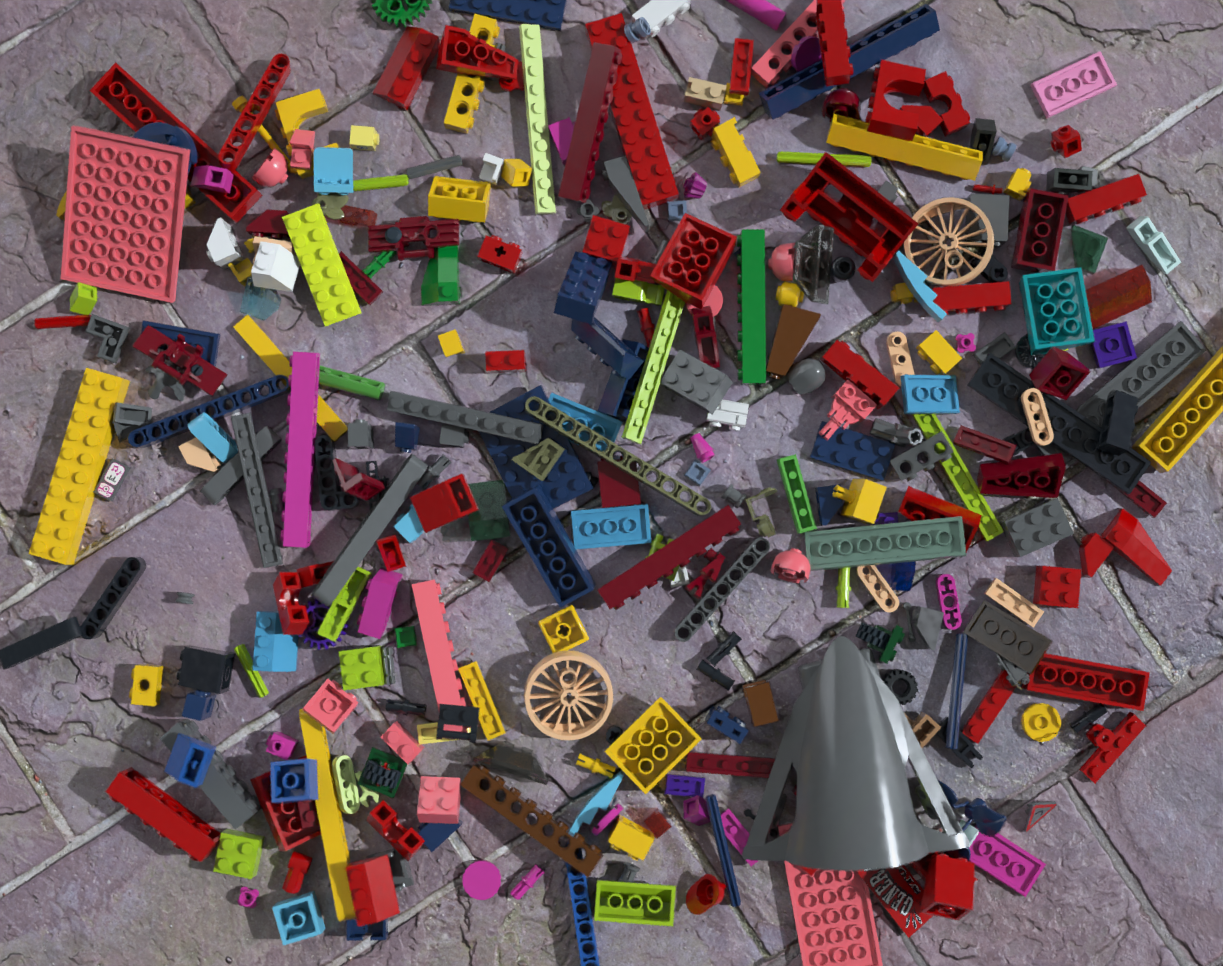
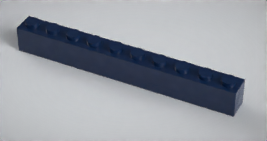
M925 4L848 45L850 47L849 64L852 63L853 75L850 78L859 73H864L872 66L880 64L881 60L897 55L900 51L914 46L917 42L931 37L934 33L940 31L936 10ZM820 60L760 92L759 96L765 113L774 120L783 116L788 111L798 108L803 103L815 99L818 95L832 90L837 85L826 87L823 63Z

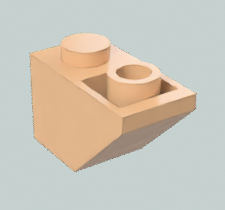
M196 437L178 446L187 464L217 473L221 470L219 467L221 465L220 460Z

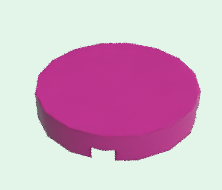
M617 803L614 806L615 808L611 809L597 824L598 829L596 827L592 829L591 832L595 836L623 810L620 804Z
M488 860L472 862L463 874L462 884L465 892L477 900H486L493 897L501 885L499 868Z

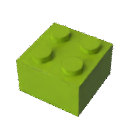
M381 645L339 651L343 691L385 684Z
M226 829L221 832L213 872L253 879L258 872L265 836Z

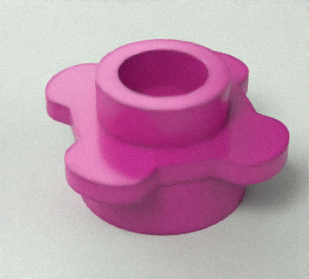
M958 334L956 336L957 351L959 353L975 351L974 334Z
M246 886L240 889L241 894L237 900L238 904L254 908L257 905L256 898L259 896V891L257 889H248Z

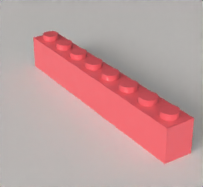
M434 579L412 584L438 710L440 709V703L466 706L464 697L460 698L459 690H462L460 678L456 679L455 671L458 670L456 659L452 660L451 652L454 651L452 640H448L446 634L450 632L448 621L443 620L442 614L446 613L444 602L439 601L438 595L442 594L440 583H435ZM444 724L443 730L468 732L467 728L471 727Z

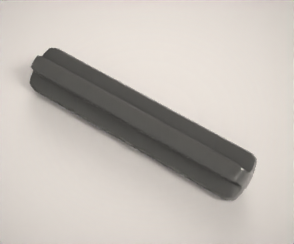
M460 155L407 168V176L409 179H414L462 166V159Z

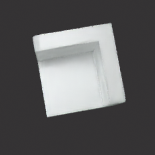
M485 153L483 158L484 165L479 178L497 185L504 160Z

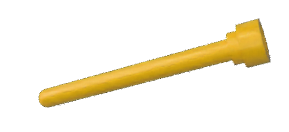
M240 96L232 102V106L237 112L242 113L248 100L244 96ZM261 124L258 133L272 150L276 148L285 156L288 162V171L294 173L293 168L290 166L291 161Z

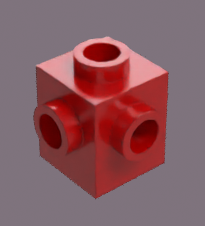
M709 107L705 110L700 109L694 114L695 118L690 121L689 126L702 141L708 135L711 137L714 128L720 125V116L715 110L711 111Z
M1066 125L1051 132V147L1064 158L1082 151L1081 136L1071 126Z

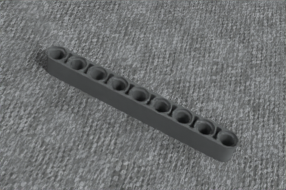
M413 454L405 460L311 594L312 597L327 607L331 605L428 467L426 463Z

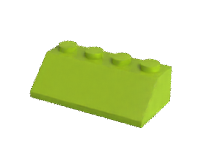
M597 880L594 921L673 926L676 886Z

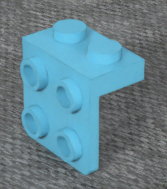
M314 148V192L322 195H327L330 192H335L339 195L353 193V150L351 148Z

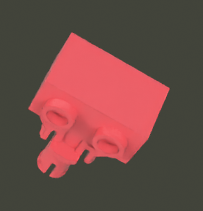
M848 379L831 397L833 401L827 416L830 417L834 412L835 414L818 433L822 436L829 430L823 437L825 440H829L842 424L841 429L845 430L848 425L863 421L877 404Z

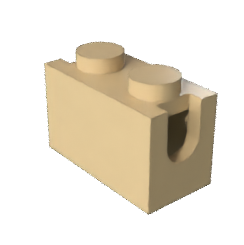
M689 77L684 102L721 111L727 85Z

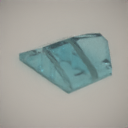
M248 277L240 312L265 321L279 309L281 297L275 289L254 286L252 277Z

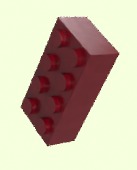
M1030 188L1023 199L1011 268L1035 273L1055 271L1068 195Z

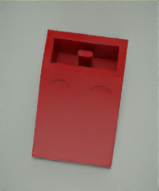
M464 474L445 480L410 497L425 533L479 510Z

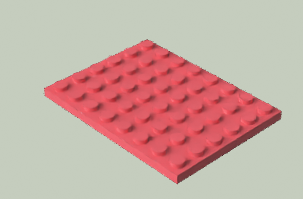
M76 125L71 126L61 266L62 280L80 282L170 303L175 302L189 166V149Z

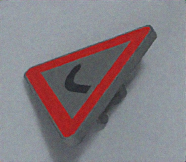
M1032 801L1027 804L1029 809L1025 810L1028 816L1023 830L1025 832L1029 831L1056 807L1057 803L1055 801Z

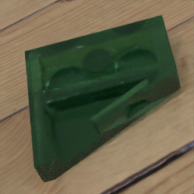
M1073 225L1071 226L1074 266L1075 268L1081 267L1082 271L1093 275L1096 272L1108 238Z

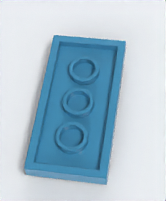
M648 504L571 511L573 540L576 549L651 543Z

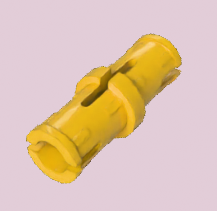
M581 753L579 754L578 759L585 762L577 760L575 765L592 770L591 773L595 774L597 772L612 779L614 774L606 770L615 772V766L600 762L598 758L595 760Z

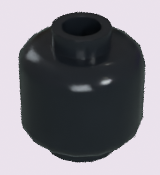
M847 256L837 257L829 266L830 277L839 283L847 282L854 276L856 271L854 261Z

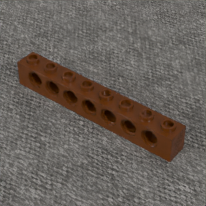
M483 764L472 766L460 784L462 787L586 877L593 873L604 856L600 853L602 850L594 844H591V846L587 844L581 834L577 832L573 834L568 830L569 826L562 821H555L549 811L545 809L542 811L537 808L538 804L530 798H527V800L523 798L517 788L513 786L510 788L505 785L506 781L498 775L495 777L489 773L490 769ZM483 779H487L490 783L487 790L482 787ZM499 790L505 793L503 801H500L497 797ZM515 801L521 804L520 812H516L513 809ZM530 813H534L537 816L535 824L529 821ZM547 824L553 828L552 835L545 833L544 828ZM562 836H566L569 839L568 847H564L561 844L560 839ZM578 848L585 850L586 855L584 858L577 856L576 851Z

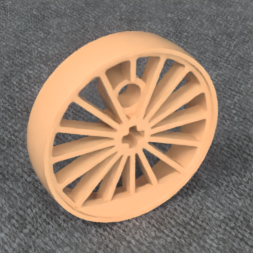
M941 198L924 205L912 217L919 224L928 220L941 235H935L917 226L915 229L938 240L911 239L912 232L904 241L905 255L913 264H915L914 257L938 249L920 266H917L920 270L941 253L930 276L925 279L926 282L942 287L959 286L976 278L989 263L994 249L993 229L984 212L973 203L960 198ZM965 209L952 233L954 211ZM969 210L978 215L957 233ZM950 212L949 232H947L942 214ZM940 217L944 234L933 223L931 218ZM980 219L984 222L985 229L960 237ZM986 232L988 235V243L960 242ZM947 238H950V240H954L951 242V246L949 247L947 246V244H944L947 242ZM911 243L938 244L911 253ZM959 245L982 246L987 248L984 257H982ZM957 249L980 259L981 262L973 269ZM945 256L944 280L933 278ZM952 256H959L960 261L957 265L949 264V259ZM965 263L971 272L961 277L959 268ZM948 267L956 270L958 278L947 280Z
M571 650L555 652L543 658L531 670L524 689L525 707L533 724L544 734L559 740L581 739L597 731L608 718L613 704L612 683L604 667L590 655ZM569 660L579 661L576 671L569 667ZM566 661V667L559 672L556 663ZM582 664L590 665L591 668L577 682V676ZM553 665L561 685L544 669ZM594 670H597L601 677L580 686ZM542 673L556 687L535 681V679ZM566 673H571L573 679L565 681L563 676ZM602 681H605L607 686L606 690L583 691ZM532 685L555 692L530 694ZM567 693H571V696H570L569 699H567V697H566V696H567ZM607 695L605 704L582 696ZM553 698L534 708L530 703V699ZM580 701L603 708L599 716H596ZM557 703L542 719H539L535 712ZM575 704L593 719L583 721ZM562 705L556 722H546ZM567 706L568 723H560ZM571 706L580 722H571Z

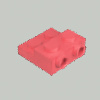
M327 679L302 710L334 734L357 707L359 702L356 701L357 698L352 693L343 691L338 682Z

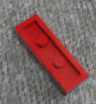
M735 38L730 94H749L754 40Z

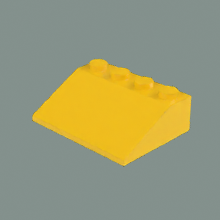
M660 696L604 752L647 794L702 738Z

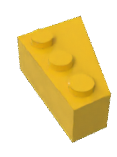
M734 117L714 128L711 144L714 150H718L722 156L720 157L722 165L725 168L728 167L732 183L737 184L740 188L757 179L761 172L751 151H748L743 142L745 140L743 134L739 135L734 126L737 123Z

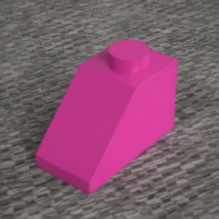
M570 117L548 126L549 133L563 166L566 164L575 122H571Z

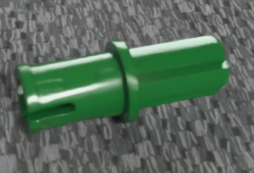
M396 251L381 252L377 257L374 256V260L362 271L371 279L382 267L385 268V264L396 255Z

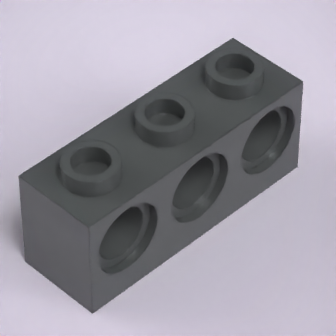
M943 431L894 457L890 462L901 481L904 479L910 481L917 477L916 473L922 469L926 472L935 467L933 463L938 460L944 462L952 457L951 453L954 450ZM943 443L946 450L943 453L936 452L935 444ZM921 452L926 453L928 461L920 462L917 458L918 454ZM908 462L911 465V470L909 472L902 471L901 463Z

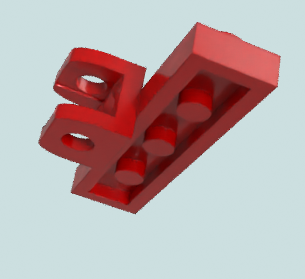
M1129 712L1113 731L1095 723L1087 731L1086 736L1097 747V750L1079 770L1091 782L1096 784L1146 725L1132 712ZM1098 730V735L1094 737V732Z

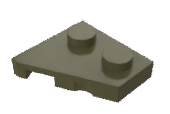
M547 438L513 457L512 460L539 480L544 481L565 449L552 439Z

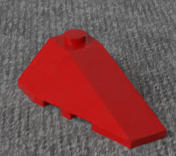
M445 25L438 51L437 70L516 80L518 59L490 46L485 40L478 39L465 29Z

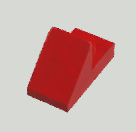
M396 535L376 540L387 572L406 567Z

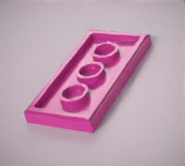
M979 832L969 847L971 852L970 862L975 863L976 866L1024 897L1027 896L1046 865L999 833L989 837Z

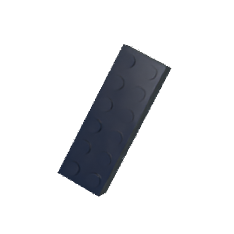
M539 484L503 504V510L560 608L594 590L596 583Z

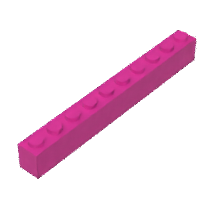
M293 351V355L290 356L289 365L292 367V375H289L288 380L291 394L288 395L287 399L288 406H290V414H287L286 423L289 425V433L286 434L285 438L286 445H288V453H285L284 462L287 464V472H284L283 478L284 483H286V491L283 492L282 497L283 503H285V510L282 511L281 517L282 522H284V530H281L280 538L283 541V546L307 548L310 546L320 353Z

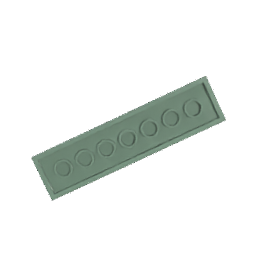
M962 516L805 532L806 557L810 563V571L966 556Z

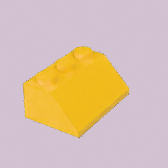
M434 176L428 195V216L485 223L491 183Z

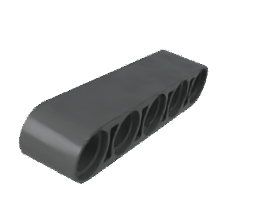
M265 426L256 434L261 461L282 440L269 426ZM237 453L200 490L213 505L222 501L244 479L239 454Z

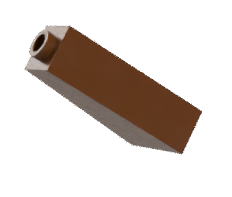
M783 304L766 365V374H769V378L779 380L780 377L783 378L818 322L821 316L820 313Z

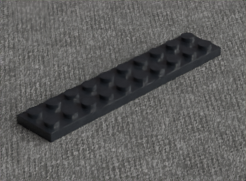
M988 353L967 386L1029 427L1021 402V395L1027 389H1036L1035 385L1023 374L992 353ZM1040 391L1054 434L1051 443L1126 494H1130L1151 461L1131 448L1120 456L1097 449L1101 427L1055 396ZM1029 395L1028 400L1033 402V397ZM1034 414V420L1038 421L1039 416L1037 414Z

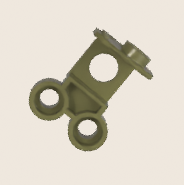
M771 487L763 489L759 494L745 499L753 521L756 523L760 522V524H757L760 535L768 536V538L776 535L773 524L766 514L756 517L751 502L778 492L777 489Z

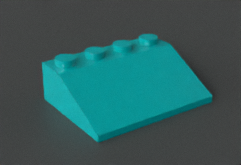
M1081 267L1022 275L1019 286L1031 356L1047 354L1052 346L1065 350L1095 342Z

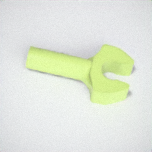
M362 770L355 773V776L358 781L362 774ZM360 785L363 793L359 800L365 807L370 806L367 800L368 795L373 797L375 803L379 802V792Z

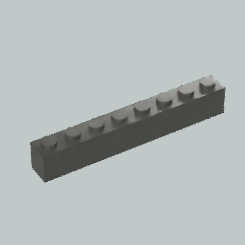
M390 391L387 410L535 444L540 443L544 424L397 391Z

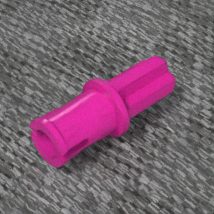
M535 864L525 876L521 877L522 880L514 887L510 894L519 900L530 887H534L533 884L545 872Z

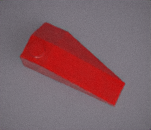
M1121 508L1100 536L1114 546L1113 550L1161 586L1172 572V569L1139 520Z

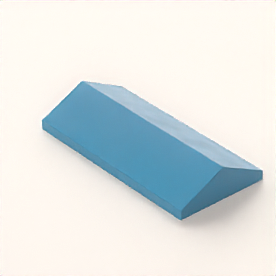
M551 392L549 401L553 407L615 443L623 421ZM570 422L562 424L565 431L573 429ZM581 432L579 438L581 441L586 442L589 440V435L586 432ZM603 442L596 443V449L603 452L606 450V445Z

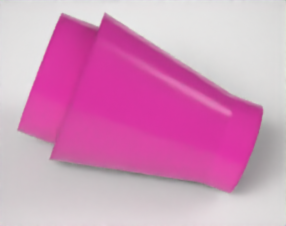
M700 433L690 438L697 459L702 463L715 456L714 449Z

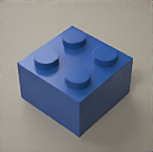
M299 759L270 762L272 803L318 800L317 760Z

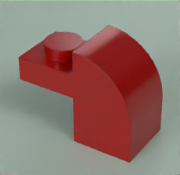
M619 257L615 278L629 281L638 280L654 284L655 281L650 278V275L656 263Z

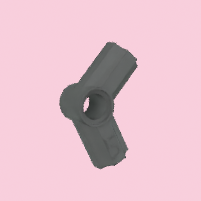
M877 418L874 419L870 429L871 435L889 440L890 443L900 447H905L906 445L916 446L923 439L921 430L897 423L892 424Z

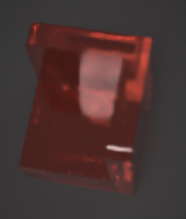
M659 808L643 820L656 839L672 827L671 822Z

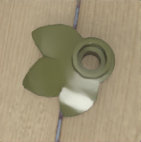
M330 192L327 195L318 193L317 198L312 201V205H324L321 207L324 216L326 215L330 219L338 220L344 218L341 208L347 204L349 197L335 192Z
M616 194L612 201H602V210L605 216L622 224L628 225L630 223L632 215Z

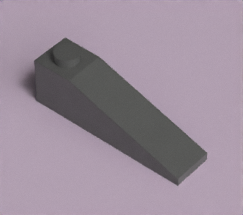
M626 155L605 161L604 169L601 170L604 181H608L609 187L645 233L649 232V223Z

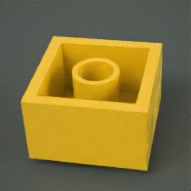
M620 814L608 834V842L611 843L610 846L617 851L622 849L628 852L627 855L636 861L638 859L644 860L654 841V833Z

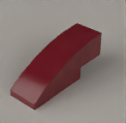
M705 306L702 310L699 308L691 309L699 360L713 368H718L720 363L711 307Z

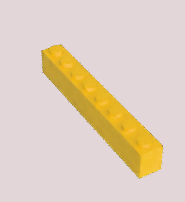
M837 114L833 115L827 134L826 143L834 147H844L854 152L860 151L870 156H880L889 161H899L909 166H919L925 170H934L944 175L958 176L964 180L970 179L975 181L983 162V151L916 134L913 141H907L867 132L868 123H865V121Z

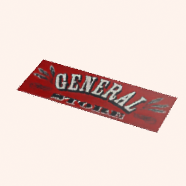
M904 864L889 868L856 871L908 938L934 916L920 913L924 890Z

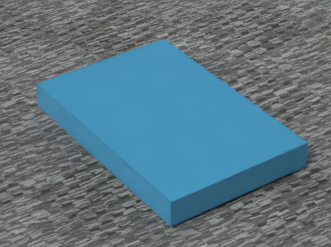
M956 375L900 376L904 414L960 413Z

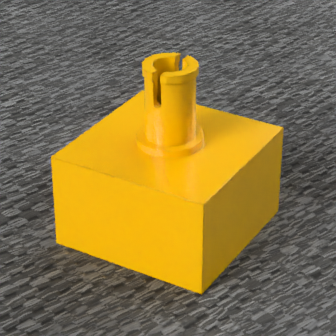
M852 479L849 489L836 485L834 490L839 492H833L832 496L845 500L840 515L858 522L874 524L887 487L867 479Z

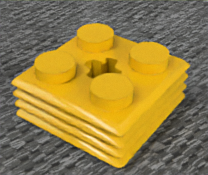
M573 605L538 621L552 653L570 650L589 640L587 632ZM561 625L569 628L566 636L558 632L561 629Z

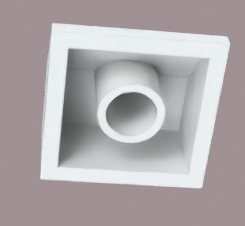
M222 218L217 219L207 242L209 249L207 255L211 262L214 261L216 266L219 265L221 268L226 269L229 267L228 264L230 262L234 265L244 260V257L231 226Z
M261 241L251 270L253 285L292 292L300 267L298 257L280 244Z

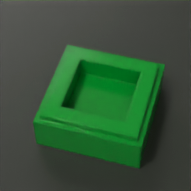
M415 626L395 628L397 648L417 645Z

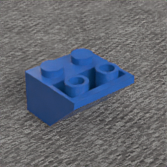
M178 733L164 771L177 781L197 788L204 782L217 746Z

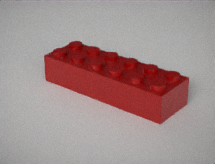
M1045 653L1032 675L1029 674L1030 682L1025 685L1022 683L1021 688L1144 711L1150 672Z
M132 767L119 772L105 791L109 794V798L112 801L120 802L125 806L127 812L139 816L143 824L154 827L158 835L173 841L172 844L176 848L185 850L194 861L202 862L212 854L219 844L221 832Z

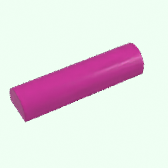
M726 0L777 31L787 15L786 12L766 0Z

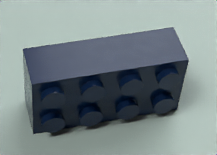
M575 251L559 290L554 314L592 324L609 278L612 262Z

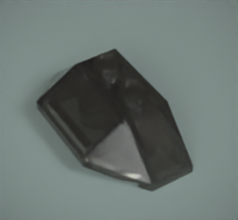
M816 225L795 242L792 280L811 302L827 305L829 304L834 228L824 225Z
M504 741L503 744L498 743L478 753L473 758L472 762L547 785L549 780L532 749L526 747L518 749L514 747L515 744Z

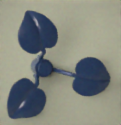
M938 780L950 806L953 809L965 807L964 814L968 821L962 827L963 832L972 821L976 823L980 833L989 837L996 835L1003 828L1006 816L987 807L986 803L980 798H975L970 803L965 801L961 804H955L958 801L955 792ZM969 847L943 851L949 858H964L969 861L971 857Z

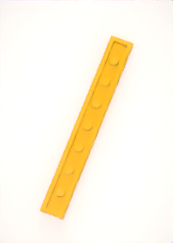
M248 314L234 326V329L276 376L285 375L289 377V375H292V367L289 365V360ZM281 380V382L286 386V380ZM318 394L317 423L336 442L348 431V427Z

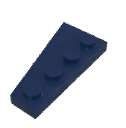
M143 320L141 334L148 325L175 342L178 339V334L185 336V342L194 348L197 345L203 348L201 358L216 367L220 341L219 333ZM162 346L160 349L167 350L168 347Z

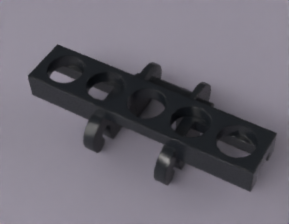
M366 461L367 476H370V473H375V476L371 477L382 481L386 489V480H389V478L385 476L380 478L378 476L377 461ZM370 463L375 465L374 470H370ZM381 492L377 494L376 499H369V510L373 507L372 502L378 500Z

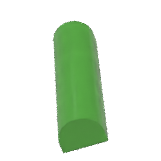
M320 366L319 384L376 400H381L385 388V383L324 366Z
M796 454L777 459L797 534L817 529Z

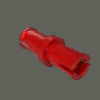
M649 308L638 310L637 314L641 324L640 330L644 334L647 347H650L656 327L655 324H652Z

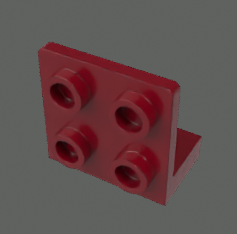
M337 458L332 460L335 466L334 471L340 478V486L344 492L368 501L385 489L383 482L359 473L357 467Z

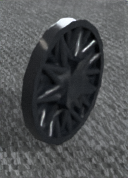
M1028 334L1021 337L1016 343V358L1025 367L1035 368L1046 355L1031 356Z

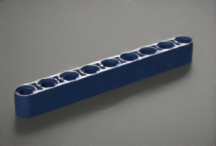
M285 375L271 377L136 429L129 434L128 442L133 447L146 448L190 431L188 423L191 422L190 417L194 413L197 417L203 412L208 414L209 408L213 407L215 412L211 418L217 421L291 392V387L288 384L289 377ZM285 379L287 385L284 389H281L279 383ZM267 386L269 392L266 396H263L262 388ZM249 393L251 399L245 403L244 395ZM231 400L233 405L232 408L228 410L226 408L227 401ZM177 420L179 427L174 430L172 425ZM159 427L161 434L156 437L155 430ZM141 434L143 441L139 444L137 437Z

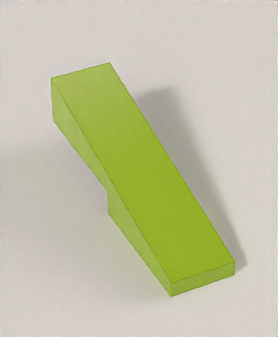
M360 567L356 568L333 601L317 632L318 635L336 642L371 578V572Z

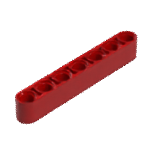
M282 53L276 54L271 60L219 152L218 157L221 168L232 172L236 170L290 75V60L287 55ZM280 64L285 65L284 67H278ZM276 80L275 83H270L269 81ZM262 95H267V96H268V97L265 98V99L260 98V96H262ZM252 111H259L258 114H251ZM245 126L250 127L249 130H243L242 128ZM235 142H240V143H242V144L239 145V146H234V145H233ZM226 158L233 159L231 162H224Z

